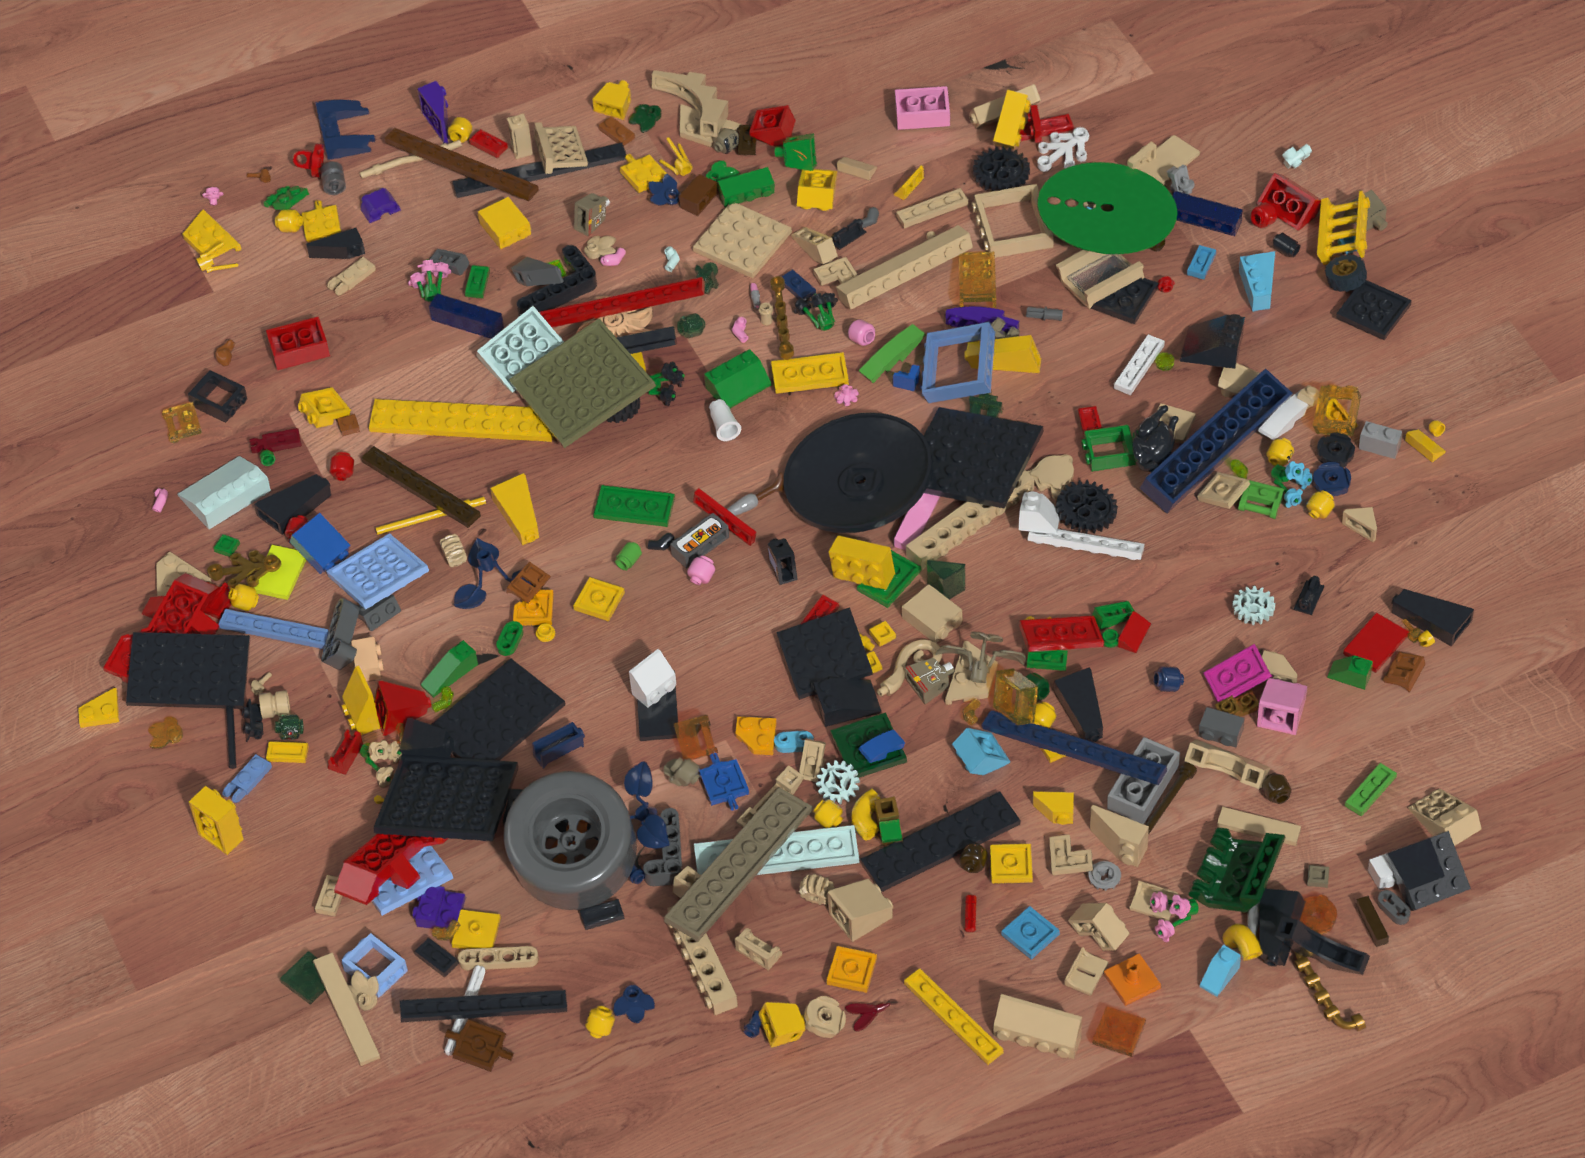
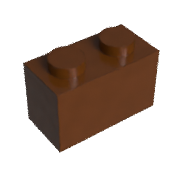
M699 174L680 193V208L699 216L717 196V182Z

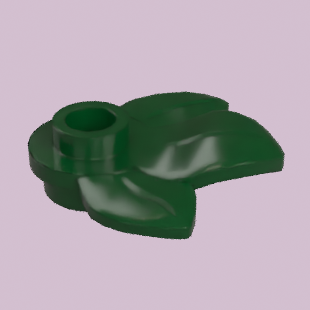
M639 105L635 107L636 113L631 115L629 124H640L641 132H647L660 120L662 110L657 105Z

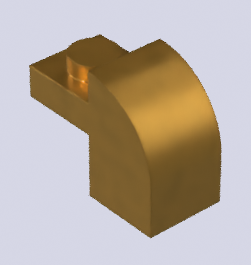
M895 796L875 800L878 826L879 822L899 819ZM894 842L882 843V845H888Z

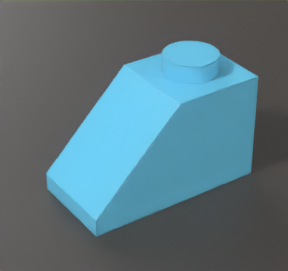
M1223 945L1211 960L1200 983V987L1218 997L1239 970L1241 955Z

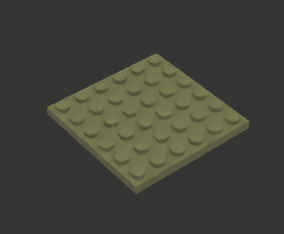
M600 319L509 379L511 385L563 448H566L656 386L652 378Z

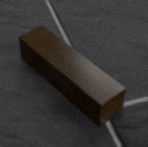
M1369 896L1356 899L1355 906L1375 946L1379 947L1388 944L1389 935Z

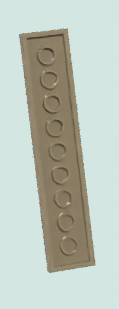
M779 787L668 912L664 922L699 942L812 812V806Z

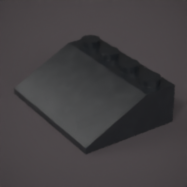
M1238 314L1224 315L1189 326L1180 362L1235 369L1243 339L1245 317H1241Z

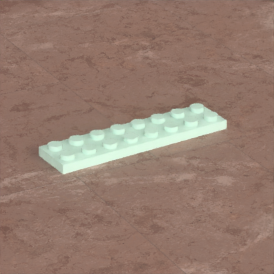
M854 825L793 832L757 875L859 863ZM733 839L694 844L697 873L702 875Z

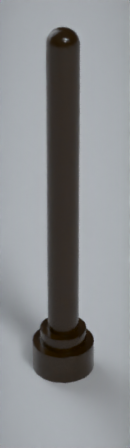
M1184 762L1180 767V776L1146 824V826H1149L1148 835L1186 780L1192 779L1197 773V768L1193 764Z

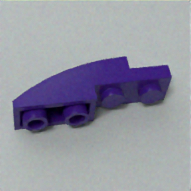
M973 306L947 309L945 312L946 324L952 327L959 328L986 322L993 323L999 317L1006 322L1002 328L1004 332L1008 333L1012 326L1019 330V320L1005 317L1004 310Z

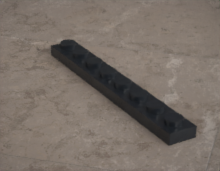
M566 990L400 1000L401 1023L567 1012Z

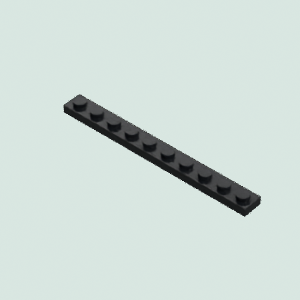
M623 143L584 151L588 161L587 166L553 168L552 173L545 174L542 161L501 171L531 182L626 160L627 154ZM470 177L452 181L456 198L497 189Z

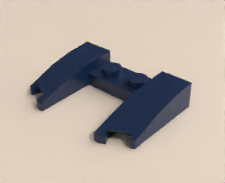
M341 99L315 102L328 160L371 152V147L368 144L369 142L376 141L375 135L340 136L337 120L370 114L368 108H363L358 100Z

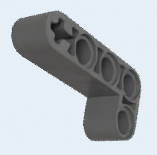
M344 598L339 599L334 608L321 662L337 670H341L350 664L357 653V649L351 646V641L360 607Z
M667 808L661 813V818L666 824L667 836L670 842L669 846L662 848L663 859L650 860L643 867L645 882L649 886L674 885V877L683 870L679 814L673 808Z

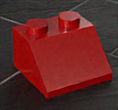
M789 105L757 110L749 132L750 136L771 146L783 145V142L788 137H791L796 122Z

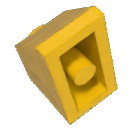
M1033 791V806L1048 820L1061 825L1073 824L1074 793Z

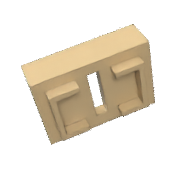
M1139 881L1130 910L1169 921L1171 917L1169 908L1172 904H1168L1166 910L1154 913L1150 909V899L1153 892L1158 894L1161 891L1167 896L1168 900H1173V896L1178 895V892Z
M1082 947L1065 978V985L1091 996L1108 965V961L1088 953ZM1077 969L1082 970V971H1084V972H1087V973H1089V974H1092V975H1094L1095 977H1092V976H1090V975H1087V974H1085V973H1082V972L1078 971Z

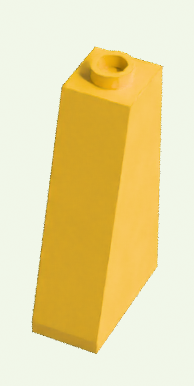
M1032 335L995 339L993 370L1040 373L1041 357ZM980 341L968 342L967 350L964 352L965 360L969 362L971 368L978 369Z
M524 473L490 488L493 502L522 546L538 539V526L526 475Z

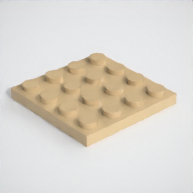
M735 203L725 208L695 243L693 252L754 278L792 233V229L787 225Z

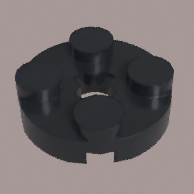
M1330 433V436H1323L1318 441V460L1321 463L1336 462L1344 468L1354 458L1355 445L1345 434ZM1335 448H1339L1338 452H1335L1333 450Z

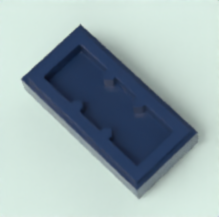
M793 269L782 276L785 280V288L798 299L810 298L816 294V289Z

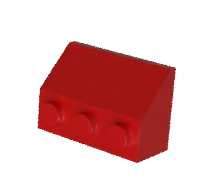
M1278 173L1273 174L1256 203L1258 205L1264 202L1272 204L1277 211V217L1298 231L1314 219L1321 208V199Z

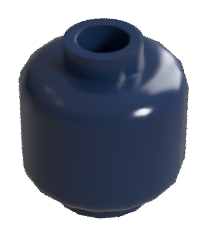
M1163 666L1155 671L1153 682L1155 687L1161 692H1176L1184 683V675L1181 674L1177 667Z

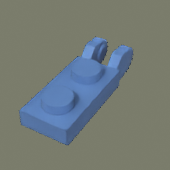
M255 755L231 783L227 784L222 795L228 798L238 789L233 794L232 801L239 803L272 768L271 763Z

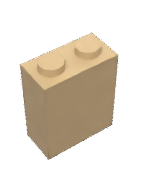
M928 584L902 606V618L927 638L937 643L941 639L946 638L951 630L961 625L962 609Z

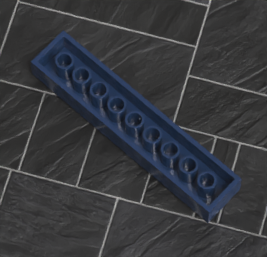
M1265 368L1150 473L1143 481L1140 489L1168 514L1248 440L1293 393Z

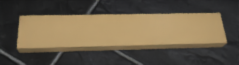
M333 953L313 960L360 1066L380 1059L379 1052Z

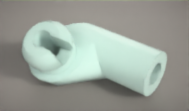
M669 246L664 250L668 259L665 269L672 272L678 264L680 257L677 251Z

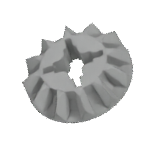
M1101 861L1093 865V871H1089L1088 878L1091 885L1096 886L1097 890L1101 888L1106 891L1109 888L1114 889L1120 883L1121 871L1114 863ZM1108 872V878L1102 881L1101 875L1104 876Z

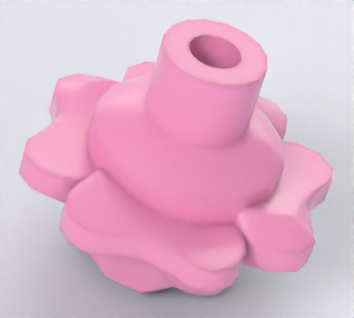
M217 187L207 188L206 193H203L202 196L210 200V205H217V199L223 196V192H220Z

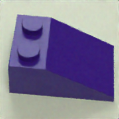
M434 81L418 88L421 112L442 142L448 144V103L445 99L446 91L443 86Z

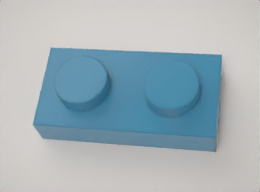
M1199 245L1187 270V275L1204 280L1216 256V249Z

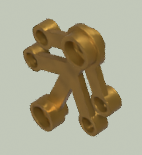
M253 550L248 554L250 561L243 558L240 553H234L230 556L232 565L236 567L222 568L220 564L216 563L210 565L207 568V572L214 581L221 580L224 575L240 573L228 581L230 590L240 584L246 577L248 586L256 587L259 584L258 580L267 572H275L281 567V560L276 555L265 557L258 550ZM259 570L254 575H250L254 571Z

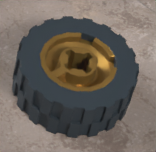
M1342 255L1329 262L1325 269L1329 287L1339 292L1354 290L1364 284L1367 279L1365 263L1357 255Z

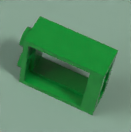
M1129 425L1084 431V439H1081L1082 449L1087 452L1085 460L1087 465L1090 464L1091 472L1136 465L1132 451V435ZM1122 441L1125 453L1100 457L1094 456L1093 445Z

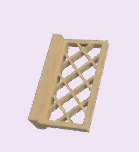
M542 122L535 123L534 139L545 174L552 173L553 168L588 165L576 126L543 128Z

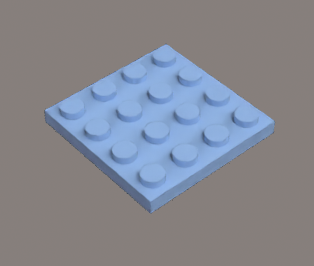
M389 533L326 572L331 580L364 609H367L421 577L429 569L427 564Z
M432 846L424 847L409 860L410 864L420 875V879L409 889L393 884L391 877L379 887V895L372 900V903L381 915L426 893L429 887L436 888L453 879L452 872Z

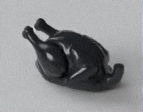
M1167 405L1160 406L1153 415L1144 419L1133 432L1132 451L1134 459L1142 471L1152 473L1171 455L1174 448V430L1179 418L1178 416H1171L1168 425L1160 421L1163 414L1168 411Z

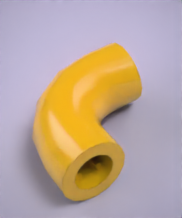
M873 789L864 793L855 802L851 812L852 824L865 841L872 839L879 831V826L872 820L871 815L875 811V800L881 798Z
M1238 923L1228 927L1223 933L1222 938L1225 945L1230 948L1238 947L1244 961L1254 959L1263 953L1256 936L1249 927Z

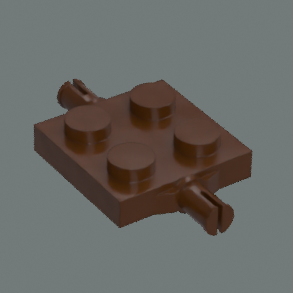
M467 1019L460 1033L449 1029L445 1033V1038L456 1041L452 1058L491 1072L499 1057L512 1061L514 1053L503 1049L507 1033Z

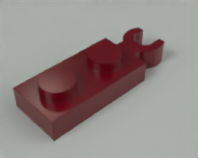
M299 428L263 434L262 439L252 438L249 440L253 454L259 453L261 450L275 452L302 446Z

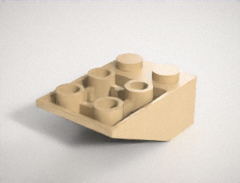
M1442 789L1433 791L1430 795L1408 807L1409 811L1432 836L1449 831L1454 846L1482 830L1477 809Z

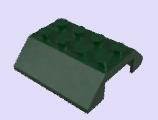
M1216 828L1210 844L1214 847L1207 848L1197 872V876L1202 880L1194 879L1188 893L1189 896L1208 908L1239 912L1249 911L1261 900L1286 836L1266 833L1262 842L1233 839L1228 828Z

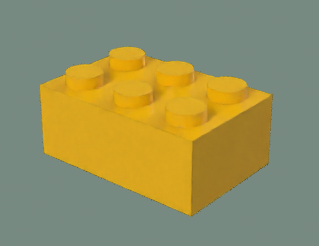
M1007 90L993 140L995 146H1004L1006 149L1011 148L1014 151L1015 147H1019L1021 142L1020 129L1024 130L1026 123L1024 115L1025 112H1029L1031 105L1028 95Z
M837 536L829 550L834 578L857 584L863 583L864 585L886 590L895 575L890 547Z
M205 786L189 801L199 836L228 855L244 840L242 828L238 821L239 817L235 810L236 806L231 800H225L215 789L211 790Z

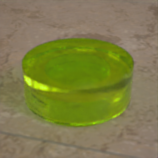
M1160 353L1156 357L1157 368L1163 371L1172 369L1174 367L1173 355L1170 353Z

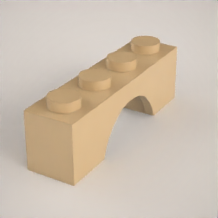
M1197 739L1190 742L1184 760L1201 768H1209L1227 773L1237 778L1241 783L1257 789L1262 787L1270 770L1269 766Z

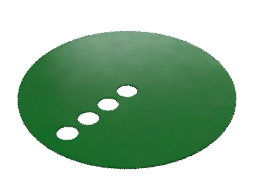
M1092 162L1065 168L1051 176L1044 183L1038 196V212L1043 223L1053 234L1075 247L1101 254H1129L1151 248L1163 241L1171 233L1177 220L1175 200L1161 182L1141 170L1116 163ZM1056 197L1060 199V203L1053 205L1048 203L1047 199ZM1073 199L1078 202V205L1069 207L1065 204V201ZM1093 202L1096 207L1094 209H1086L1083 203ZM1103 204H1110L1114 207V210L1107 212L1102 210L1101 206Z

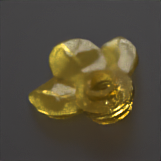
M166 717L163 723H154L148 729L150 735L154 737L149 745L153 749L163 748L169 742L177 743L183 737V730L174 717Z

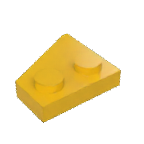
M117 688L107 691L78 708L80 728L120 722Z

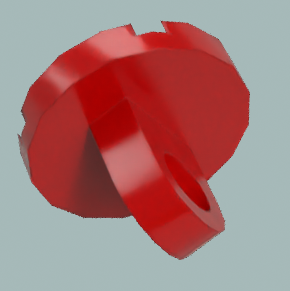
M316 143L314 151L298 150L293 156L294 164L299 168L311 169L312 178H320L321 172L318 171L323 166L324 145ZM298 155L306 156L307 161L305 163L299 162Z

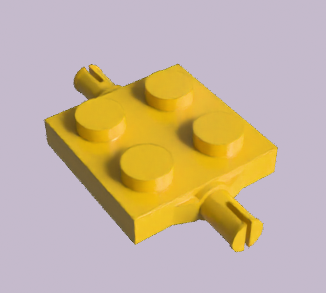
M627 154L625 159L629 163L620 167V173L638 193L649 190V182L662 183L665 174H667L651 155L636 160L631 154Z
M318 200V202L315 201L316 210L302 213L307 243L342 232L336 205L323 208L322 201Z

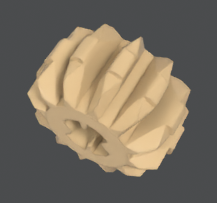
M448 535L440 540L442 551L449 566H459L466 562L467 556L458 535Z
M815 874L806 875L799 887L800 896L805 898L806 901L817 903L818 905L828 904V891L835 888L833 886L834 883L822 876Z

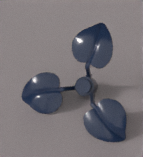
M477 538L470 550L468 561L472 567L479 569L478 586L467 584L460 587L454 597V606L460 609H472L485 601L487 594L486 591L481 589L483 571L489 572L496 567L503 577L511 583L521 570L514 572L512 578H509L496 561L499 557L498 548ZM523 577L521 578V579H523L524 581H526L527 583H529L530 585H532L533 587H536L535 585H533L532 583H530L529 581H527V580L524 579Z
M642 761L631 768L624 779L627 793L636 795V799L643 804L636 809L635 815H630V818L638 819L643 825L637 831L638 840L643 846L654 849L664 848L670 845L666 824L658 816L657 809L648 806L649 803L641 798L649 796L653 787L649 765L646 761ZM587 823L588 831L591 828V825L589 823Z

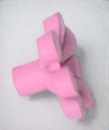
M845 384L839 387L838 392H835L834 398L837 399V403L840 404L844 401L845 406H850V401H858L856 396L859 393L857 389H853L852 386Z

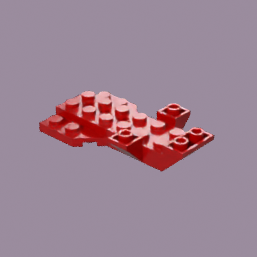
M184 573L173 581L165 596L150 597L142 611V615L152 618L149 626L141 629L140 632L215 635L219 625L208 617L204 611L208 604L213 602L220 587ZM126 634L120 637L103 667L105 672L122 678V682L127 684L133 634Z
M376 834L343 861L344 865L334 888V893L368 905L379 895V887L390 877L393 884L409 889L420 879L419 873L410 864L409 860L424 847L443 844L449 838Z

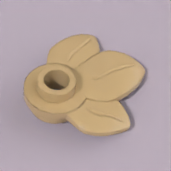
M612 236L592 237L588 240V246L584 248V252L590 259H596L601 255L613 254L616 250L611 246L615 243L616 238Z
M356 970L351 979L352 985L348 986L355 1003H358L361 1009L371 1010L377 1003L376 994L379 989L377 977L373 976L367 979L361 971Z

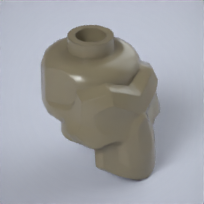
M679 757L666 763L663 772L669 776V782L677 786H687L690 783L694 785L700 777L698 774L700 766L691 759L683 760Z

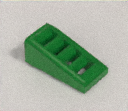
M1129 601L1095 607L1092 616L1095 617L1099 630H1103L1129 620L1132 612L1135 610Z

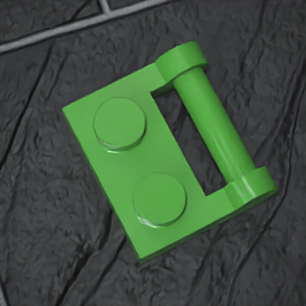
M1249 480L1250 485L1242 494L1238 510H1248L1276 519L1285 489ZM1250 500L1272 506V509L1247 503V501Z

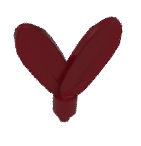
M882 1002L877 1005L852 1003L847 1005L845 1010L848 1013L863 1014L855 1022L854 1031L858 1032L865 1029L878 1013L885 1011L890 1006V1003L884 1004Z

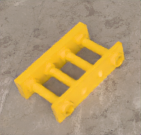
M1359 191L1358 201L1340 205L1331 204L1329 198L1321 199L1317 255L1323 265L1329 264L1330 257L1335 253L1357 250L1361 258L1365 257V250L1367 249L1368 208H1370V200L1363 191ZM1358 208L1357 215L1334 219L1336 212ZM1357 222L1356 229L1332 233L1335 226ZM1356 236L1354 243L1331 247L1334 240Z

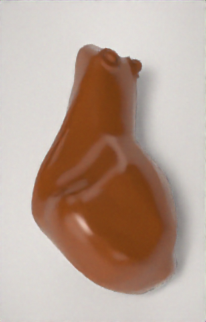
M229 339L223 346L217 348L215 352L216 360L222 366H228L231 362V352L236 344L232 339Z

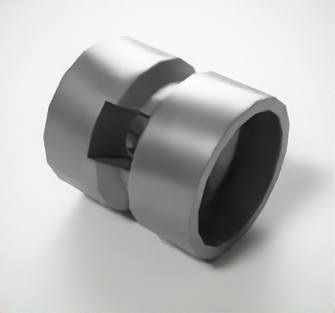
M338 162L324 164L320 170L324 191L329 195L341 194L346 189L343 166Z

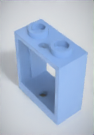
M370 933L366 938L361 939L352 951L347 952L341 961L344 971L351 977L356 970H359L369 979L370 976L355 964L372 948L390 960L392 963L377 976L379 989L376 996L379 998L408 970L406 961Z

